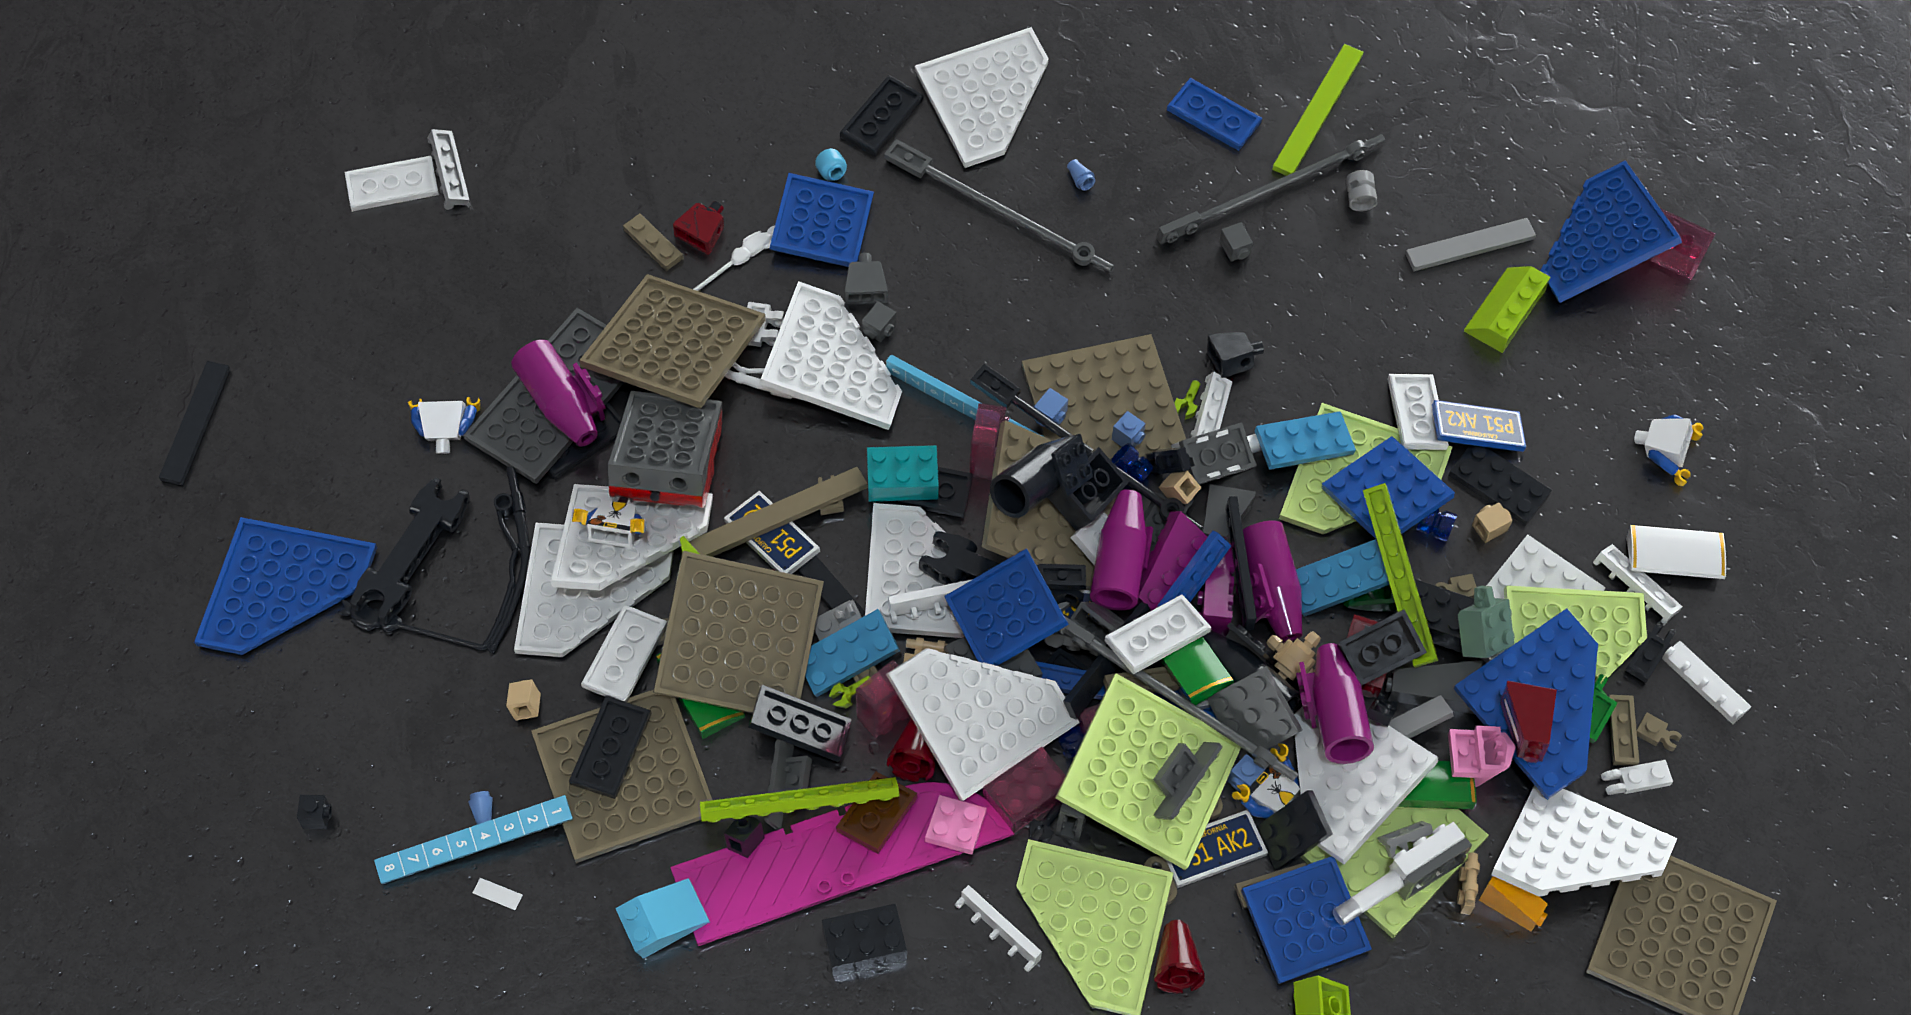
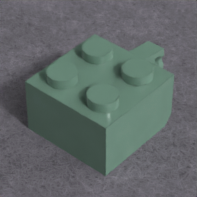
M1483 585L1474 588V605L1461 610L1458 614L1462 653L1465 657L1489 658L1514 645L1515 635L1512 628V611L1509 599L1495 598L1492 586Z

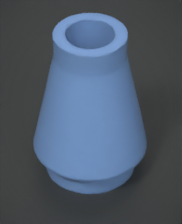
M1072 160L1068 163L1067 169L1070 171L1077 188L1088 190L1095 184L1094 173L1080 164L1078 160Z
M488 791L470 794L468 803L477 825L492 820L493 797H490Z

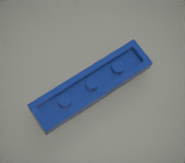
M1212 531L1157 607L1180 595H1183L1189 602L1192 601L1231 547L1218 532Z

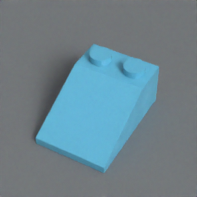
M689 878L637 896L615 908L635 952L642 958L650 956L710 923Z

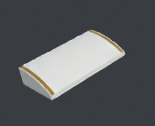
M1630 525L1626 540L1631 571L1725 579L1726 550L1723 533Z

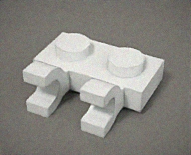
M748 302L747 308L765 313L766 321L748 345L761 347L763 341L770 346H774L779 330H766L767 323L781 328L784 320V311H771V306L768 304Z

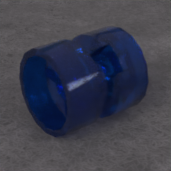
M1130 443L1122 446L1111 458L1113 464L1139 482L1145 480L1153 469V464L1144 456L1139 457V451Z
M1438 508L1418 523L1416 531L1424 534L1433 532L1434 538L1447 542L1458 515L1447 510L1440 513Z

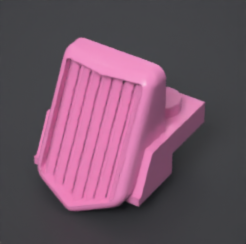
M1476 726L1474 730L1450 729L1448 732L1452 777L1474 778L1475 787L1480 786L1510 766L1516 747L1505 732H1501L1500 727Z

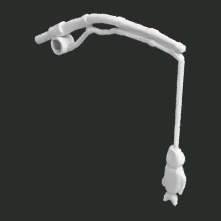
M775 225L770 227L767 232L761 233V231H758L744 238L742 247L736 248L732 252L731 261L693 290H701L733 264L741 265L762 250L770 248ZM735 362L733 367L738 372L729 370L725 375L726 378L734 380L736 383H743L768 391L772 395L788 399L796 398L759 384L761 379L746 375V373H763L765 368L748 369L741 367Z

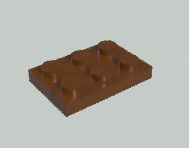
M876 771L870 780L885 779L888 777ZM898 783L899 797H893L891 800L886 801L880 799L869 800L863 804L853 802L836 826V831L878 854L918 798L917 792Z

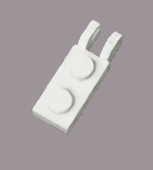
M1666 760L1619 768V770H1609L1601 774L1603 781L1620 779L1621 783L1613 784L1606 788L1608 795L1634 793L1670 786L1673 783Z

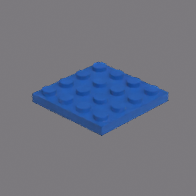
M788 173L770 243V250L849 267L851 262H858L874 192Z
M1393 436L1322 483V489L1376 540L1363 490L1386 483L1401 534L1454 498L1455 494L1450 487Z
M1027 548L944 596L976 659L981 663L998 666L1069 625Z
M1332 856L1241 889L1278 984L1372 950L1359 916L1345 925H1340L1333 915V909L1350 899L1351 896L1337 862Z

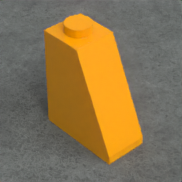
M1492 876L1479 899L1480 902L1532 932L1535 925L1541 927L1548 915L1544 912L1548 903L1541 897Z

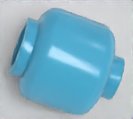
M836 149L822 151L815 160L817 170L827 181L840 179L847 170L846 161Z

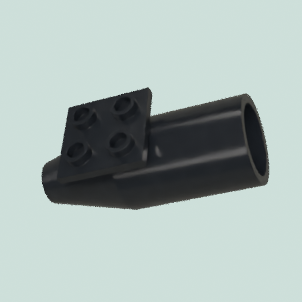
M1081 434L1070 435L1037 445L997 475L990 484V495L995 506L1009 517L1020 518L1049 497L1059 487H1061L1063 497H1068L1093 477L1092 468L1089 464Z
M1229 623L1227 627L1231 631L1226 637L1213 630L1203 636L1234 680V683L1267 666L1292 712L1294 711L1301 699L1300 693L1266 664V662L1270 665L1274 663L1269 657L1272 653L1257 639L1252 642L1254 638L1240 624L1235 627Z

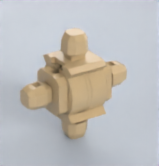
M1314 631L1304 638V643L1298 638L1294 642L1288 638L1283 644V640L1275 635L1268 639L1267 645L1273 651H1277L1273 657L1278 662L1274 666L1280 670L1278 675L1285 681L1287 678L1293 682L1297 679L1296 673L1301 672L1299 662L1304 661L1306 674L1315 672L1316 661L1314 657L1316 653L1311 649L1317 647L1321 637Z

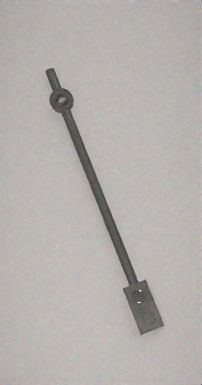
M1380 134L1364 142L1357 140L1348 145L1344 151L1200 214L1198 211H1195L1159 227L1156 238L1160 245L1166 242L1172 243L1186 233L1189 235L1197 231L1200 223L1347 158L1358 161L1365 156L1367 149L1385 142V137Z
M896 139L885 152L884 159L919 178L926 173L1073 253V260L1077 264L1088 265L1092 263L1109 273L1112 272L1114 265L1096 256L1095 249L1090 243L1080 242L1074 244L932 167V158Z
M1065 617L1069 625L1057 631L1058 634L1063 635L1065 633L1072 638L1071 641L1080 648L1085 646L1089 650L1092 648L1251 753L1255 758L1253 762L1263 769L1267 767L1273 768L1294 782L1299 773L1280 762L1270 751L1261 746H1256L1143 670L1132 674L1114 651L1097 641L1094 635Z

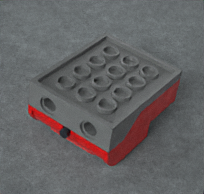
M631 391L608 463L609 496L611 498L627 497L637 501L681 506L691 505L704 508L714 475V457L722 431V401L707 400L700 409L660 394Z

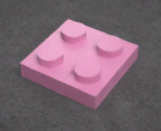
M939 795L925 836V842L973 855L987 808Z

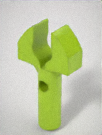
M1196 380L1192 381L1185 398H1176L1174 403L1178 415L1180 409L1187 406L1188 411L1185 415V420L1195 416L1198 408L1193 403L1200 387V382Z
M866 676L849 687H844L840 682L834 685L829 697L834 699L840 694H843L841 700L836 701L833 705L839 708L852 706V695L871 685L872 679L870 676Z

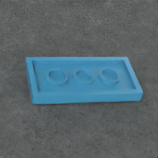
M1341 411L1259 425L1254 430L1269 470L1353 455L1356 451Z
M1376 539L1296 569L1302 590V614L1304 617L1390 585Z
M876 609L811 646L805 677L816 697L831 690L839 682L842 684L900 652L881 611Z

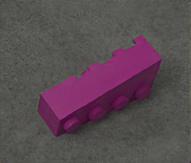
M1181 511L1169 513L1168 521L1164 529L1161 530L1153 551L1149 554L1148 567L1146 570H1142L1137 606L1142 602L1148 604L1150 611L1158 608L1157 605L1207 539V536Z
M1231 547L1203 584L1202 591H1198L1197 605H1201V612L1198 613L1211 626V630L1225 637L1229 632L1227 625L1231 623L1233 613L1231 610L1233 605L1234 576L1232 574H1234V563Z

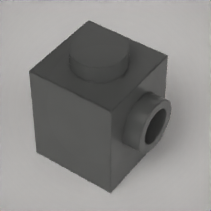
M1242 222L1221 230L1219 242L1230 261L1242 260L1251 255L1253 241Z
M878 301L863 318L862 332L868 338L882 342L886 336L889 337L895 328L896 312Z

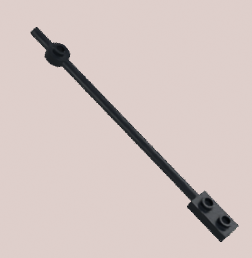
M983 364L970 379L971 385L1007 409L1012 403L1060 438L1072 435L1019 398L1018 395L1021 389L986 364ZM1085 444L1087 454L1094 450ZM1116 466L1129 481L1127 485L1160 507V515L1163 520L1168 521V510L1184 512V506L1180 500L1176 498L1163 499ZM1186 515L1200 530H1202V525H1200L1198 522H1196L1188 515Z

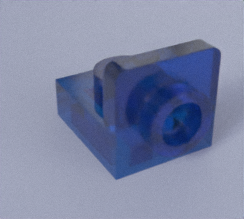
M1079 724L1057 738L1066 759L1075 757L1084 738Z

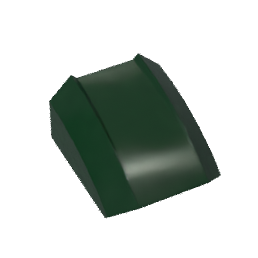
M1390 585L1342 602L1346 607L1358 610L1397 611Z

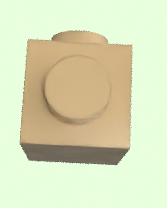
M1188 471L1171 473L1159 486V489L1167 498H1176L1183 504H1188L1201 489V486Z
M1497 503L1493 506L1487 505L1476 514L1472 526L1486 543L1507 532L1512 519L1509 511L1504 509L1500 503Z
M533 680L509 683L506 706L515 721L538 717L541 693Z

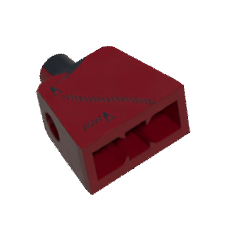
M713 201L709 207L701 203H695L673 223L674 236L709 255L724 229L723 216L721 215L724 207L717 201Z

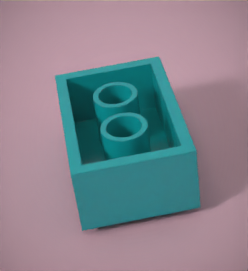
M937 445L867 447L869 502L938 499Z

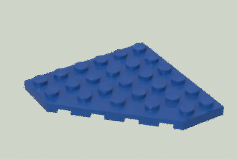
M1626 160L1585 181L1583 185L1584 190L1581 196L1577 197L1572 207V214L1569 219H1566L1560 231L1561 236L1559 240L1554 242L1549 252L1550 258L1546 264H1543L1540 270L1551 277L1548 286L1559 303L1682 243L1678 232Z
M240 517L195 638L196 646L243 655L337 604L341 600L353 595L358 580L364 571L371 567L377 550L376 544Z
M1567 608L1454 686V690L1484 726L1500 727L1501 732H1505L1510 739V732L1500 705L1507 681L1557 690L1550 744L1543 761L1527 762L1524 758L1517 757L1516 751H1514L1512 758L1547 800L1584 775L1588 762L1598 643Z

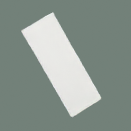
M482 878L479 879L473 891V894L516 910L523 896L520 893Z

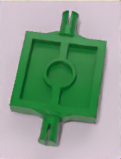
M1599 674L1594 685L1589 740L1591 743L1596 742L1618 703L1608 697L1602 690L1608 681L1607 677L1603 678L1605 676L1603 674Z

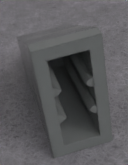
M1210 484L1202 532L1207 537L1212 531L1218 532L1228 542L1230 537L1225 509L1229 496L1238 497L1242 522L1253 507L1256 491Z

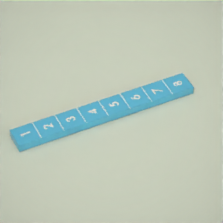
M890 355L886 360V367L891 375L998 433L1000 423L1005 420L1032 431L893 355Z
M564 795L375 859L374 862L380 882L385 884L573 820L567 798Z

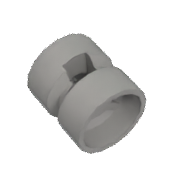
M1367 170L1350 173L1346 177L1350 208L1355 211H1367L1377 205L1374 175Z

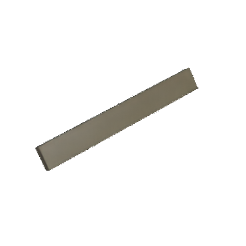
M855 467L689 541V543L699 554L713 557L867 489L868 485L859 468Z

